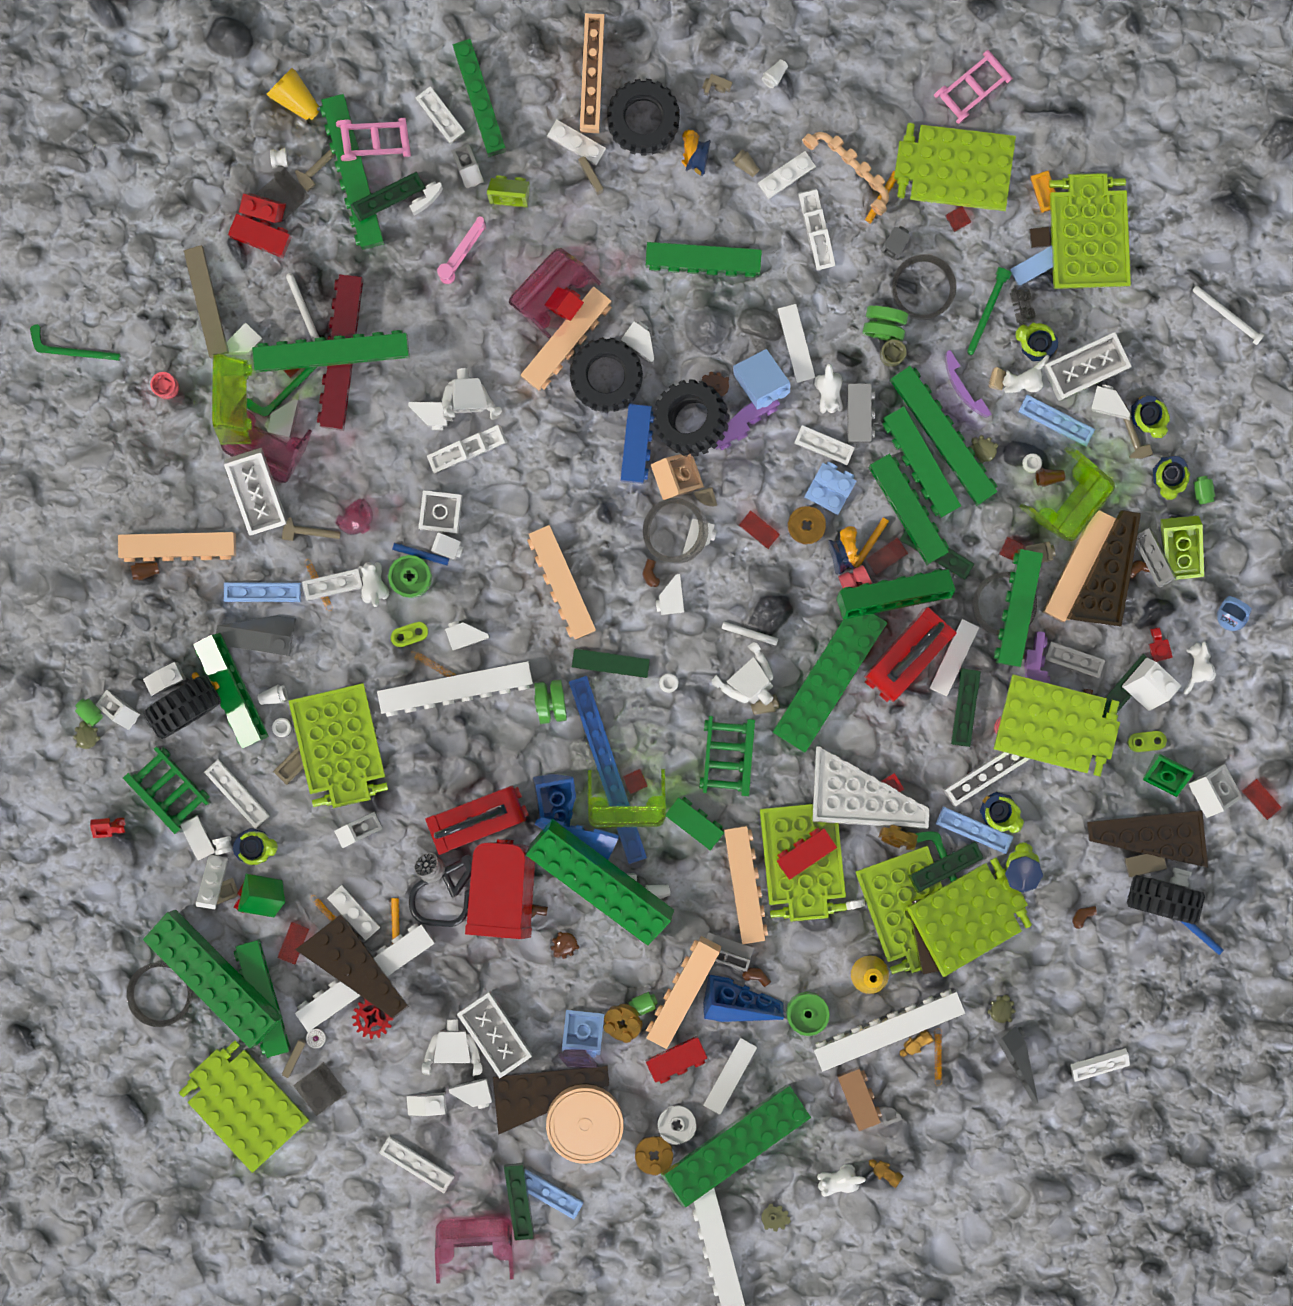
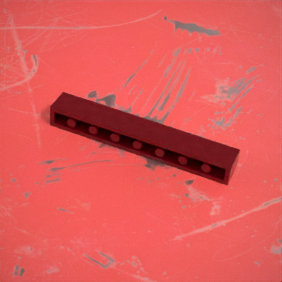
M339 274V279H335L334 290L337 291V295L332 300L334 317H330L329 328H332L331 336H328L327 340H334V336L353 338V335L357 334L364 282L362 277ZM353 363L327 366V372L323 374L322 385H325L324 393L320 394L319 401L322 404V411L318 412L317 423H320L321 428L345 430Z

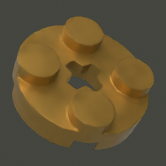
M810 506L797 508L790 515L787 523L790 536L796 542L803 545L819 541L826 529L824 515L817 508ZM804 520L806 522L811 521V530L808 531V529H802V522Z
M890 825V828H881L878 837H882L881 841L893 847L900 848V846H906L905 850H914L918 835L911 832L905 833L901 831L899 826Z
M620 1004L619 1006L609 1008L604 1017L603 1028L613 1038L629 1043L638 1036L643 1026L639 1013L635 1008L627 1004ZM625 1020L627 1026L620 1024L619 1021Z
M660 1136L642 1139L635 1151L637 1166L644 1173L655 1176L667 1170L673 1161V1151L670 1143ZM658 1151L659 1153L657 1156L659 1158L657 1160H651V1155L649 1154V1152Z

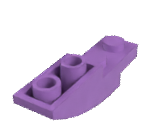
M775 400L769 406L758 410L753 403L748 404L729 421L728 431L723 432L725 438L723 441L719 440L716 443L718 446L715 449L721 448V450H724L732 445L731 441L735 439L740 441L748 436L747 432L750 431L747 424L750 422L753 425L760 421V416L765 413L769 416L778 411L779 401Z
M1037 631L1034 636L1033 650H1025V677L1050 684V676H1047L1048 672L1040 671L1041 667H1044L1045 656H1042L1043 648L1047 647L1048 638L1045 637V632Z

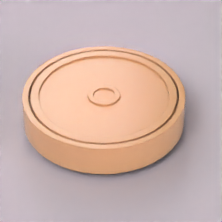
M581 1084L569 1087L556 1096L548 1109L546 1118L548 1139L555 1151L569 1161L581 1164L600 1161L616 1149L623 1134V1115L618 1102L608 1091L598 1086Z

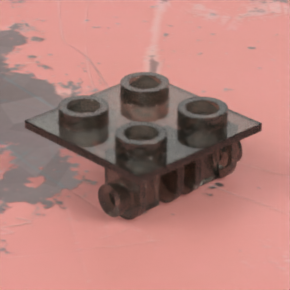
M285 168L281 172L277 171L274 174V178L256 193L258 196L286 203L282 222L310 197Z
M1014 285L1010 296L1012 303L1018 302L1012 304L1013 307L1019 306L1018 309L1014 310V312H1019L1015 314L1016 322L1019 323V326L1035 323V310L1031 307L1029 301L1031 300L1030 290L1026 286Z
M324 1062L293 1085L316 1116L347 1093Z

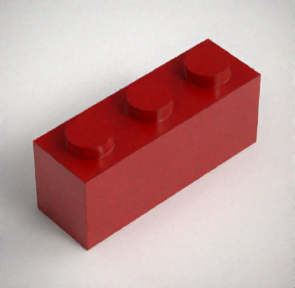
M243 213L242 215H235L228 233L230 238L284 259L292 238L288 234V230L281 227L277 229L272 228L270 223L264 220L254 221L252 216Z
M817 827L809 833V838L806 840L801 838L793 844L794 848L790 851L785 849L777 854L779 858L776 861L789 880L837 848L824 828L820 830Z
M697 1035L646 1059L645 1062L655 1083L660 1082L662 1084L669 1081L671 1075L677 1073L679 1076L686 1073L688 1067L703 1065L708 1057Z

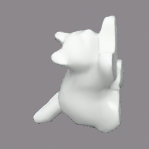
M1046 355L1034 368L1020 375H1014L1006 371V376L1002 382L1006 386L1004 388L1005 393L1020 392L1022 389H1026L1029 392L1040 391L1043 387L1041 368L1047 364L1049 356Z
M827 364L825 374L818 375L815 378L814 385L821 393L819 405L821 413L826 411L835 413L837 410H843V403L839 392L843 382L842 376L839 373H833L831 364Z
M367 562L364 566H359L358 568L363 582L361 597L365 603L372 602V605L377 607L379 599L388 598L389 589L381 578V563L376 562L372 564Z
M1205 641L1202 642V645L1196 643L1190 649H1187V652L1194 658L1192 677L1183 692L1184 694H1188L1195 683L1212 681L1216 677L1215 667L1209 662L1211 657L1210 649Z
M850 1164L841 1166L840 1170L835 1173L822 1172L817 1175L818 1180H821L818 1188L822 1191L821 1194L824 1197L840 1191L845 1193L857 1191L859 1184L865 1182L866 1179L856 1176L855 1168Z

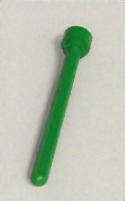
M998 267L995 273L997 281L967 349L969 355H973L1003 284L1010 280L1012 272L1007 269Z

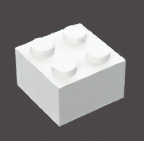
M423 490L418 529L458 534L463 496Z

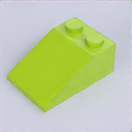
M506 176L491 178L487 189L489 203L528 208L530 183L525 178L516 177L515 180H508Z
M1199 515L1160 519L1162 551L1177 578L1175 580L1204 577L1203 524Z

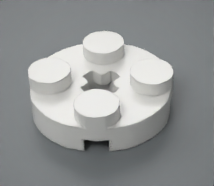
M669 1106L660 1114L658 1119L660 1135L670 1144L677 1145L689 1141L696 1131L694 1115L684 1106ZM680 1120L682 1128L673 1129L674 1125L672 1122Z

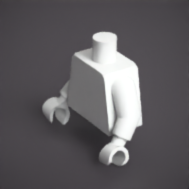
M468 368L457 369L458 379L449 382L444 390L442 398L443 419L453 421L452 417H455V413L482 412L485 409L490 411L491 420L498 419L502 409L501 407H495L480 379H469Z
M753 642L747 647L755 653V658L753 657L726 681V684L717 675L712 679V684L716 688L720 687L721 691L729 697L742 703L751 702L755 704L760 699L764 705H767L773 700V696L768 692L773 687L771 683L773 674L767 659L760 652L761 648L757 643Z
M447 1019V1030H440L438 1034L432 1036L424 1058L425 1063H422V1073L431 1076L430 1065L434 1061V1063H472L474 1065L473 1076L480 1075L482 1073V1065L479 1063V1051L474 1039L470 1034H467V1030H458V1019Z

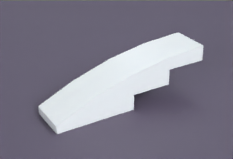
M817 189L798 193L816 270L836 266Z
M497 425L429 454L427 458L433 472L437 473L507 443L501 426Z

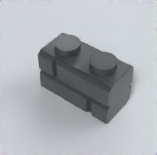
M899 226V228L894 227L881 249L882 253L893 260H897L911 237L908 234L909 231L902 226Z

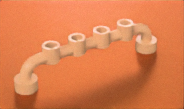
M816 132L813 135L808 133L802 139L808 149L813 150L818 145L817 140H824L828 143L831 150L837 152L846 164L851 165L861 178L869 182L873 190L881 194V200L876 199L871 204V208L878 215H883L887 211L886 205L889 201L888 191L883 186L885 180L878 174L873 177L869 173L871 171L869 164L864 161L860 164L856 160L858 156L853 149L850 148L846 151L842 147L844 142L839 136L836 135L832 138L825 132Z

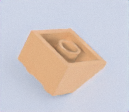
M678 454L651 464L663 501L704 487L694 457L691 454L688 456Z

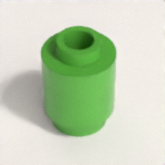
M1208 476L1197 477V481L1193 482L1196 500H1199V504L1215 502L1214 497L1216 496L1213 480L1208 479Z
M83 698L75 705L77 708L75 712L92 727L104 717L101 714L102 711L89 698L86 700Z
M649 991L632 998V1001L628 1002L630 1006L638 1011L639 1016L656 1010L655 1005L658 1004L655 995H650Z

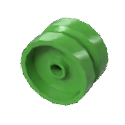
M882 306L867 307L865 317L871 321L864 323L862 334L886 341L892 339L904 340L905 330L899 326L907 324V312Z
M406 555L393 562L389 569L388 579L390 586L396 593L403 597L416 598L428 591L432 582V573L424 560L417 556ZM410 573L414 575L412 581H409L407 579V576Z
M562 680L551 681V693H548L545 682L534 683L535 706L540 724L551 722V711H554V717L557 722L567 721Z
M809 991L800 992L793 996L787 1004L786 1015L788 1023L800 1035H817L827 1026L830 1016L829 1009L823 998L818 994ZM806 1011H811L812 1015L810 1017L804 1016Z

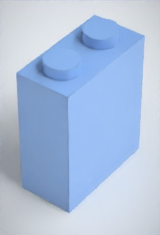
M767 349L733 366L734 377L757 410L769 406L773 401L779 398L782 399L790 393L789 380Z

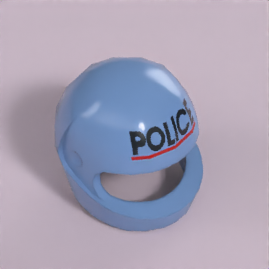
M1228 596L1222 602L1217 612L1218 623L1228 631H1238L1246 625L1252 608L1241 600Z

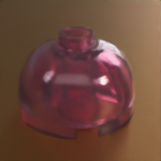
M364 498L362 500L357 499L344 509L346 512L343 516L339 514L335 519V524L344 533L356 535L361 532V534H365L371 528L373 511Z

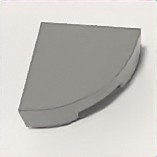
M888 1106L879 1107L884 1126L903 1120L895 1109Z

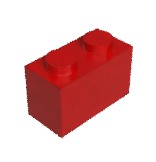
M245 193L242 196L239 213L273 223L282 222L286 203L252 193Z
M557 286L544 305L557 316L571 321L584 302L579 299L581 295L573 289L570 290L567 287L563 289Z

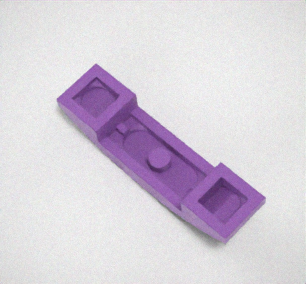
M951 350L945 353V365L954 390L970 409L980 416L989 417L991 412L982 398L974 402L955 372L960 367V364Z

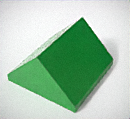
M1155 753L1143 777V781L1177 797L1194 774V771L1161 754Z
M246 873L238 912L274 918L285 903L283 880Z

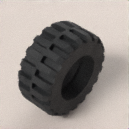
M647 78L646 81H641V79H635L633 83L629 81L624 84L623 88L619 87L616 90V94L610 99L607 109L609 132L612 134L613 140L620 145V148L629 150L631 154L641 153V156H647V153H652L653 155L658 153L660 149L664 150L669 143H672L679 129L680 109L677 99L671 94V90L668 87L664 88L662 83L658 81L654 83L652 79ZM637 101H650L657 105L662 115L659 127L648 134H639L632 131L625 119L629 106Z
M602 337L595 341L591 340L587 345H583L573 357L570 366L572 389L582 404L590 407L591 410L602 411V413L619 411V409L627 407L632 400L634 401L641 389L643 371L640 359L632 347L627 346L623 341L620 342L616 338L611 337L610 339ZM603 357L617 360L624 370L622 385L610 393H602L595 390L588 379L590 366L596 360Z
M689 379V383L682 380L678 382L679 385L677 386L674 384L670 385V390L667 392L663 391L660 394L662 399H657L655 403L657 410H653V417L655 418L653 424L657 429L656 433L672 451L679 452L683 456L691 454L694 457L699 456V452L703 454L709 453L708 449L711 447L715 449L718 446L716 443L719 440L723 441L725 438L723 432L728 431L729 425L726 422L730 420V417L727 413L728 407L711 385L708 386L703 381L698 383L695 379ZM692 403L703 404L707 408V417L704 424L698 430L691 433L679 432L676 429L675 423L680 410Z
M201 675L153 703L144 710V716L156 736L164 739L213 710L221 703V698L208 677Z
M1135 875L1132 879L1127 905L1130 908L1196 925L1200 920L1205 894L1204 892Z

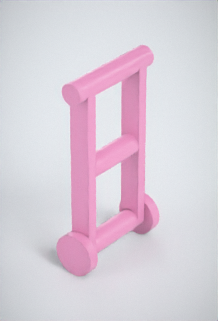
M989 49L983 53L984 58L951 86L947 88L944 85L934 94L935 98L940 96L958 117L956 121L958 124L970 115L969 110L1004 81L1009 83L1013 79ZM989 61L1002 78L988 90L984 91L971 74L985 62ZM965 80L979 97L964 110H961L948 93Z
M399 118V122L352 124L351 120L337 121L336 126L341 127L344 149L341 161H352L357 159L356 156L403 154V157H410L411 152L406 118ZM399 127L402 148L381 149L378 128ZM370 129L373 150L352 151L349 130Z
M480 216L476 219L448 262L438 267L437 273L444 284L453 283L455 280L454 272L481 233L486 229L483 217Z

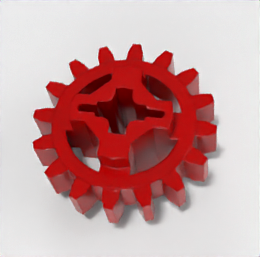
M366 999L365 1004L359 1002L360 1008L353 1009L357 1014L352 1015V1019H356V1022L352 1025L359 1027L356 1032L363 1031V1037L370 1034V1039H373L375 1034L380 1038L381 1032L387 1034L386 1027H392L389 1021H393L394 1018L386 1013L385 1018H383L380 1009L376 1006L369 1011L364 1009L369 1005H373ZM376 1011L375 1018L378 1020H374L369 1026L370 1017L368 1015L371 1016ZM360 1016L365 1021V1027L361 1023ZM373 1026H382L378 1030H371Z

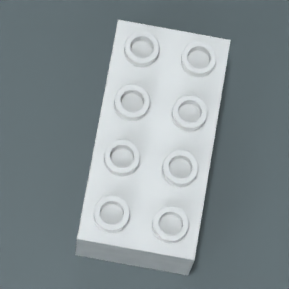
M1116 332L1043 366L1058 401L1131 368V364Z
M262 448L225 459L224 466L249 536L285 525L287 518Z
M488 991L457 1013L499 1078L532 1057V1052L491 991Z

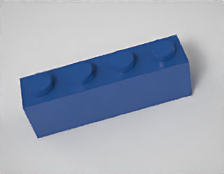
M628 405L621 482L643 484L644 480H648L649 469L645 468L646 461H650L651 449H647L648 442H652L653 430H649L650 423H653L654 420L653 411H651L652 406Z

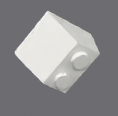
M1146 658L1122 687L1145 709L1150 711L1169 701L1181 685L1157 662Z
M1225 764L1189 783L1191 791L1195 795L1206 818L1225 811L1243 798Z

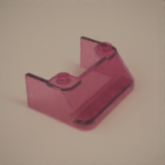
M557 248L511 295L509 304L536 330L550 339L552 336L545 330L551 320V317L547 314L550 309L544 304L557 286L563 289L565 287L570 289L572 286L582 288L588 284L589 280H592L597 285H600L601 282L581 261L564 249Z
M244 394L230 413L221 448L231 457L262 448L272 478L280 483H286L292 476L307 448L312 430L309 429L302 439L291 437L287 443L254 426L256 422L255 416L252 412L244 409L248 397Z
M505 1216L441 1220L435 1229L436 1284L442 1280V1264L449 1263L454 1257V1247L493 1245V1254L498 1260H509L510 1280L514 1279L515 1262L511 1220Z

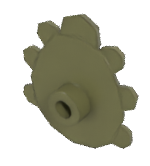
M980 435L979 438H972L971 442L973 445L970 447L976 454L974 458L977 457L979 462L983 464L994 459L997 454L998 444H994L991 441V437L984 439V436Z
M81 721L79 727L75 728L77 734L73 738L76 739L77 744L75 745L77 748L90 749L100 740V736H97L96 733L98 728H92L85 721Z
M1003 995L1002 998L997 996L996 1002L991 1001L992 1007L988 1009V1014L998 1023L1012 1022L1011 1016L1016 1012L1015 1009H1012V1006L1015 1004L1014 1001H1010L1008 995Z
M769 1204L761 1215L764 1229L768 1230L770 1228L776 1232L780 1227L784 1230L785 1225H789L791 1222L790 1217H787L788 1211L785 1210L783 1212L782 1206L773 1207V1204Z

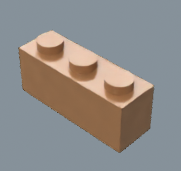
M859 1067L838 1074V1080L858 1130L862 1131L881 1123L879 1120L882 1117L878 1106L874 1107L872 1102L875 1099L872 1089H867L865 1084L868 1081L865 1071H860Z

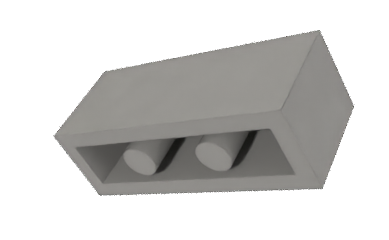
M871 384L847 385V443H871L872 438H875V427H872V419H875V408H871V400H875V388L871 389Z

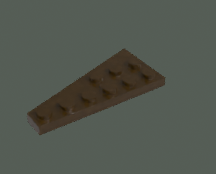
M1120 510L1067 619L1122 627L1141 513Z
M1202 810L1087 822L1088 840L1091 842L1208 868Z
M340 914L295 949L390 1017L395 1018L409 1007L343 915Z
M608 1065L504 1075L501 1078L493 1076L498 1135L548 1113V1109L556 1096L569 1087L581 1084L595 1085L600 1088L609 1086Z

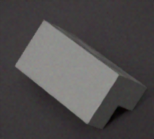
M708 932L706 939L722 946L715 961L747 972L754 947Z

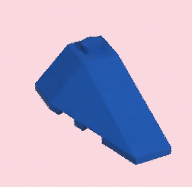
M557 774L533 777L539 817L564 822L567 824L566 827H570L576 799L573 777Z
M541 817L536 820L535 825L543 830L551 819ZM556 821L609 860L619 835L598 829L585 831L583 826L579 825L566 827V823Z
M709 975L703 1002L704 1019L720 1022L784 1019V1004L782 1001L764 993L757 994L750 991V987L746 985L741 987L733 983L734 980L730 978Z

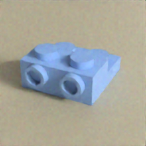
M827 462V464L822 463L804 498L838 516L856 483V480L853 479L855 476L847 471H844V473L837 470L838 466L831 462Z
M566 1010L562 1051H566L565 1054L569 1056L585 1053V1057L595 1058L596 1055H600L604 1014Z

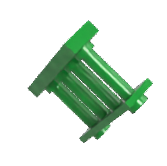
M709 716L708 720L705 719L704 731H707L704 777H700L699 788L703 789V793H707V787L737 789L738 792H741V796H749L755 720L747 719V723L731 724L713 722V716ZM712 730L742 732V734H746L745 742L740 744L711 741ZM710 749L741 751V753H744V761L737 763L709 760ZM709 768L739 770L742 773V780H738V782L709 780L708 771Z
M156 746L154 750L158 754L137 774L127 773L123 779L174 834H178L182 830L180 826L182 824L181 821L202 802L205 805H209L211 803L209 800L210 796L204 789L199 790L169 757L171 756L170 752L165 747ZM164 760L171 769L150 788H145L141 783L142 779ZM177 774L184 783L163 802H158L155 798V793ZM190 788L197 797L176 816H171L168 813V807Z

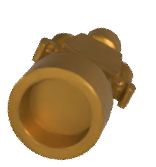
M926 1029L919 1032L920 1034L914 1039L909 1037V1040L904 1043V1048L900 1050L899 1055L905 1057L908 1053L909 1055L921 1053L920 1048L922 1046L929 1045L935 1041L931 1033Z
M870 1159L869 1166L875 1167L873 1173L878 1179L885 1178L896 1189L904 1175L889 1168L890 1163H885L881 1160L877 1163L876 1160Z

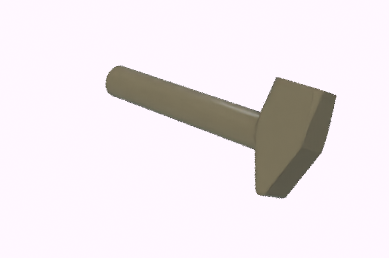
M331 149L306 173L295 170L299 184L307 192L316 185L311 178L336 155V153L332 154Z
M1131 417L1130 420L1124 419L1135 449L1129 458L1143 459L1153 455L1150 444L1141 446Z
M291 517L288 518L282 532V540L294 541L295 534L335 539L341 538V531L294 526Z

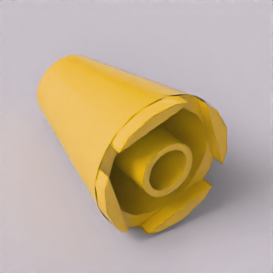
M293 68L267 93L269 98L305 120L308 118L313 120L319 113L317 110L319 108L318 103L297 71Z
M873 955L863 956L854 963L851 969V980L859 991L866 994H874L881 991L887 985L889 970L882 959ZM875 975V978L870 980V976Z

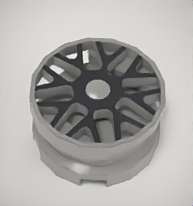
M425 853L415 862L414 870L424 882L434 883L442 878L445 872V864L435 854Z

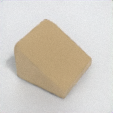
M998 367L992 369L989 388L1003 389L1004 385L1002 382L1006 376L1004 370Z

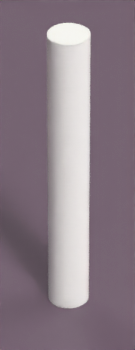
M723 622L721 628L775 646L778 642V638L728 622Z

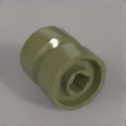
M892 339L887 341L880 351V360L888 367L900 365L906 356V347L899 340Z

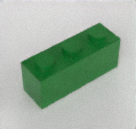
M678 797L665 816L711 851L724 834V831H722L723 826L715 820L713 822L709 821L706 818L708 814L700 808L696 811L691 807L693 803L686 797L682 799Z

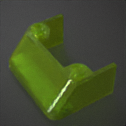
M213 354L212 423L220 444H251L249 430H252V420L247 415V380L249 376H252V364H249L248 360L233 356Z
M1066 447L1064 450L1078 461L1072 469V475L1079 484L1057 512L1047 507L1040 509L1039 512L1031 506L1021 504L1019 507L1037 523L1061 539L1074 541L1113 493L1115 483L1079 450Z
M661 769V796L650 797L646 806L608 807L607 801L602 797H592V770H588L589 823L596 828L661 826L666 820L665 769Z

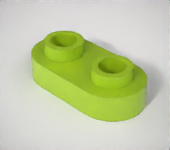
M415 622L397 628L391 633V642L397 647H404L422 641L428 636V627L422 622ZM417 628L422 629L421 635L416 634L415 631ZM399 634L404 635L403 641H398L397 636Z
M1160 731L1133 733L1129 736L1127 744L1130 750L1134 752L1161 750L1166 746L1167 738ZM1156 737L1160 738L1159 744H1155L1154 739ZM1136 739L1141 740L1140 746L1135 745Z

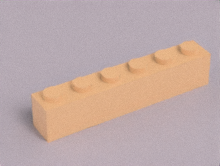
M585 13L580 133H599L604 14Z
M594 286L583 298L584 304L571 321H564L522 372L521 377L536 390L540 391L541 388L545 390L551 383L550 377L553 374L557 375L563 368L561 364L565 359L570 360L575 354L574 348L578 344L581 346L588 338L586 336L590 329L593 331L599 325L598 319L602 314L606 316L612 309L610 306L612 301Z
M1098 509L1092 511L1042 611L1043 613L1060 622L1066 621L1116 518Z
M550 525L530 533V539H527L531 550L535 549L538 556L535 557L539 568L542 566L544 568L545 574H543L546 585L551 584L553 591L550 594L554 603L559 602L561 609H558L561 619H566L569 625L565 627L569 637L574 636V639L577 640L595 632L594 624Z
M236 533L118 535V558L124 559V562H136L135 558H143V562H154L155 558H162V561H174V558L181 557V561H193V557H201V560H212V557H220V560H231V556H236Z
M747 826L724 829L742 944L765 941L768 931L767 925L762 923V917H765L764 906L759 904V898H762L761 887L756 886V879H759L758 868L753 867V860H756L755 849L750 848V841H753L751 829L748 830Z
M703 936L698 941L694 940L690 948L692 951L690 957L686 956L681 964L683 970L681 973H676L672 981L674 983L672 990L668 988L663 997L666 1000L664 1005L658 1006L654 1014L657 1016L655 1021H650L646 1028L648 1032L646 1039L665 1049L668 1048L719 955L722 946Z

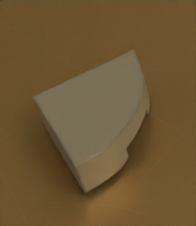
M712 487L694 492L695 497L700 503L710 507L717 506Z

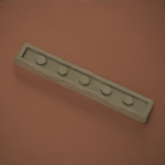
M202 245L183 250L209 357L212 359L228 354L229 350L204 248Z

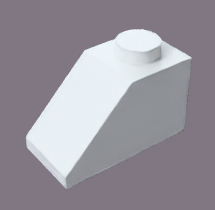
M634 321L621 341L625 342L627 346L632 347L635 353L653 364L654 355L650 332L647 331L648 327L640 321L638 324Z
M245 323L227 341L229 353L225 355H251L253 353L252 347H257V344L263 343L264 340Z
M1108 385L1097 386L1091 408L1092 411L1130 420V413L1117 391L1113 390L1114 387Z
M408 402V406L428 427H432V430L442 431L443 427H448V421L443 419L444 410L442 402Z
M692 519L682 557H687L709 545L710 540L714 541L717 530L714 529L715 525Z
M437 533L431 551L456 560V557L460 558L464 547L461 546L462 542Z
M680 574L674 576L659 595V600H656L657 612L661 611V615L684 613Z
M459 620L449 623V628L445 629L453 651L490 638L489 634L465 623H459Z
M173 662L155 671L143 680L150 695L154 696L185 681L186 678L179 663Z
M108 690L105 691L96 704L112 721L127 730L135 724L140 715L131 706Z
M375 812L334 832L342 848L382 830V827Z
M487 1078L449 1088L450 1094L472 1107L478 1106V1109L488 1107L489 1103L493 1101Z
M445 1092L407 1095L408 1115L433 1116L446 1114Z

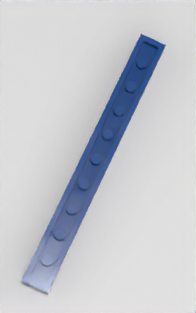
M584 676L569 681L628 863L631 864L646 859L647 856L588 678Z

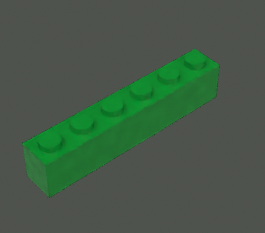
M471 39L452 44L488 158L507 152Z
M647 242L645 268H649V271L660 272L661 269H668V272L671 273L687 270L688 274H699V271L706 272L707 275L726 273L725 276L736 277L737 274H745L746 278H756V275H760L762 250Z
M903 406L884 417L882 426L886 433H891L894 438L891 441L896 450L900 449L903 456L901 459L905 466H910L914 482H919L922 489L920 492L925 500L929 499L933 515L935 517L938 515L940 519L961 507L905 407Z
M889 453L870 464L868 468L925 564L928 566L947 555L949 546L944 538L941 539L938 535L939 529L937 525L929 520V512L926 507L920 505L918 501L920 498L916 490H911L908 485L910 481L907 475L899 470L900 464L898 460Z
M1019 549L1018 553H1014L1012 564H1015L1014 572L1011 571L1009 576V583H1012L1010 591L1007 590L1005 602H1008L1007 609H1003L1001 617L1004 625L1003 629H999L998 639L1000 640V645L996 647L994 658L997 659L996 663L1014 667H1021L1043 553Z
M937 569L927 574L918 573L911 577L901 576L890 581L881 580L875 584L865 583L859 587H845L839 591L836 600L842 618L848 619L952 598L956 589L949 569Z
M221 633L210 635L193 644L195 653L203 664L205 674L208 675L211 682H217L219 685L216 692L221 698L220 706L225 711L228 723L233 728L236 741L241 745V748H246L269 737Z
M260 939L235 946L234 957L236 962H240L241 966L239 974L281 1015ZM283 1018L260 1043L262 1054H266L267 1058L287 1053L291 1050Z

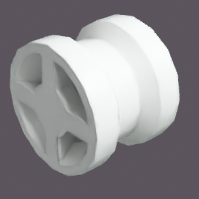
M281 148L279 151L271 149L272 168L275 169L278 166L288 167L286 148Z
M231 836L212 840L216 846V855L233 851V846L230 843L232 840Z
M1173 867L1172 871L1174 874L1170 878V882L1188 887V878L1192 872Z

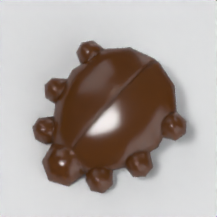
M709 372V376H702V381L706 382L708 386L711 385L721 397L728 392L729 377L724 378L720 372H717L716 375L713 372Z
M560 931L558 932V937L552 939L554 945L551 946V950L554 951L553 955L556 958L562 956L563 959H566L568 954L573 956V951L579 949L577 939L570 933H562Z

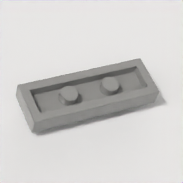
M1148 528L1139 533L1136 545L1156 585L1161 588L1177 579L1152 529Z
M1054 642L1049 643L1045 655L1046 661L1096 678H1100L1106 661Z

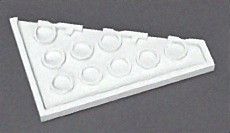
M816 746L812 822L876 826L896 825L899 827L928 829V807L901 794L891 786L864 773L854 765L822 749V747Z

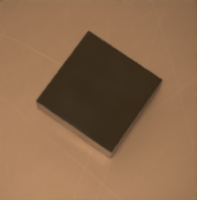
M1049 227L1029 229L1031 249L1051 246Z

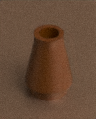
M1041 468L1036 471V483L1038 486L1046 487L1065 481L1064 470Z
M157 562L135 563V565L130 566L133 581L138 580L139 582L159 574Z

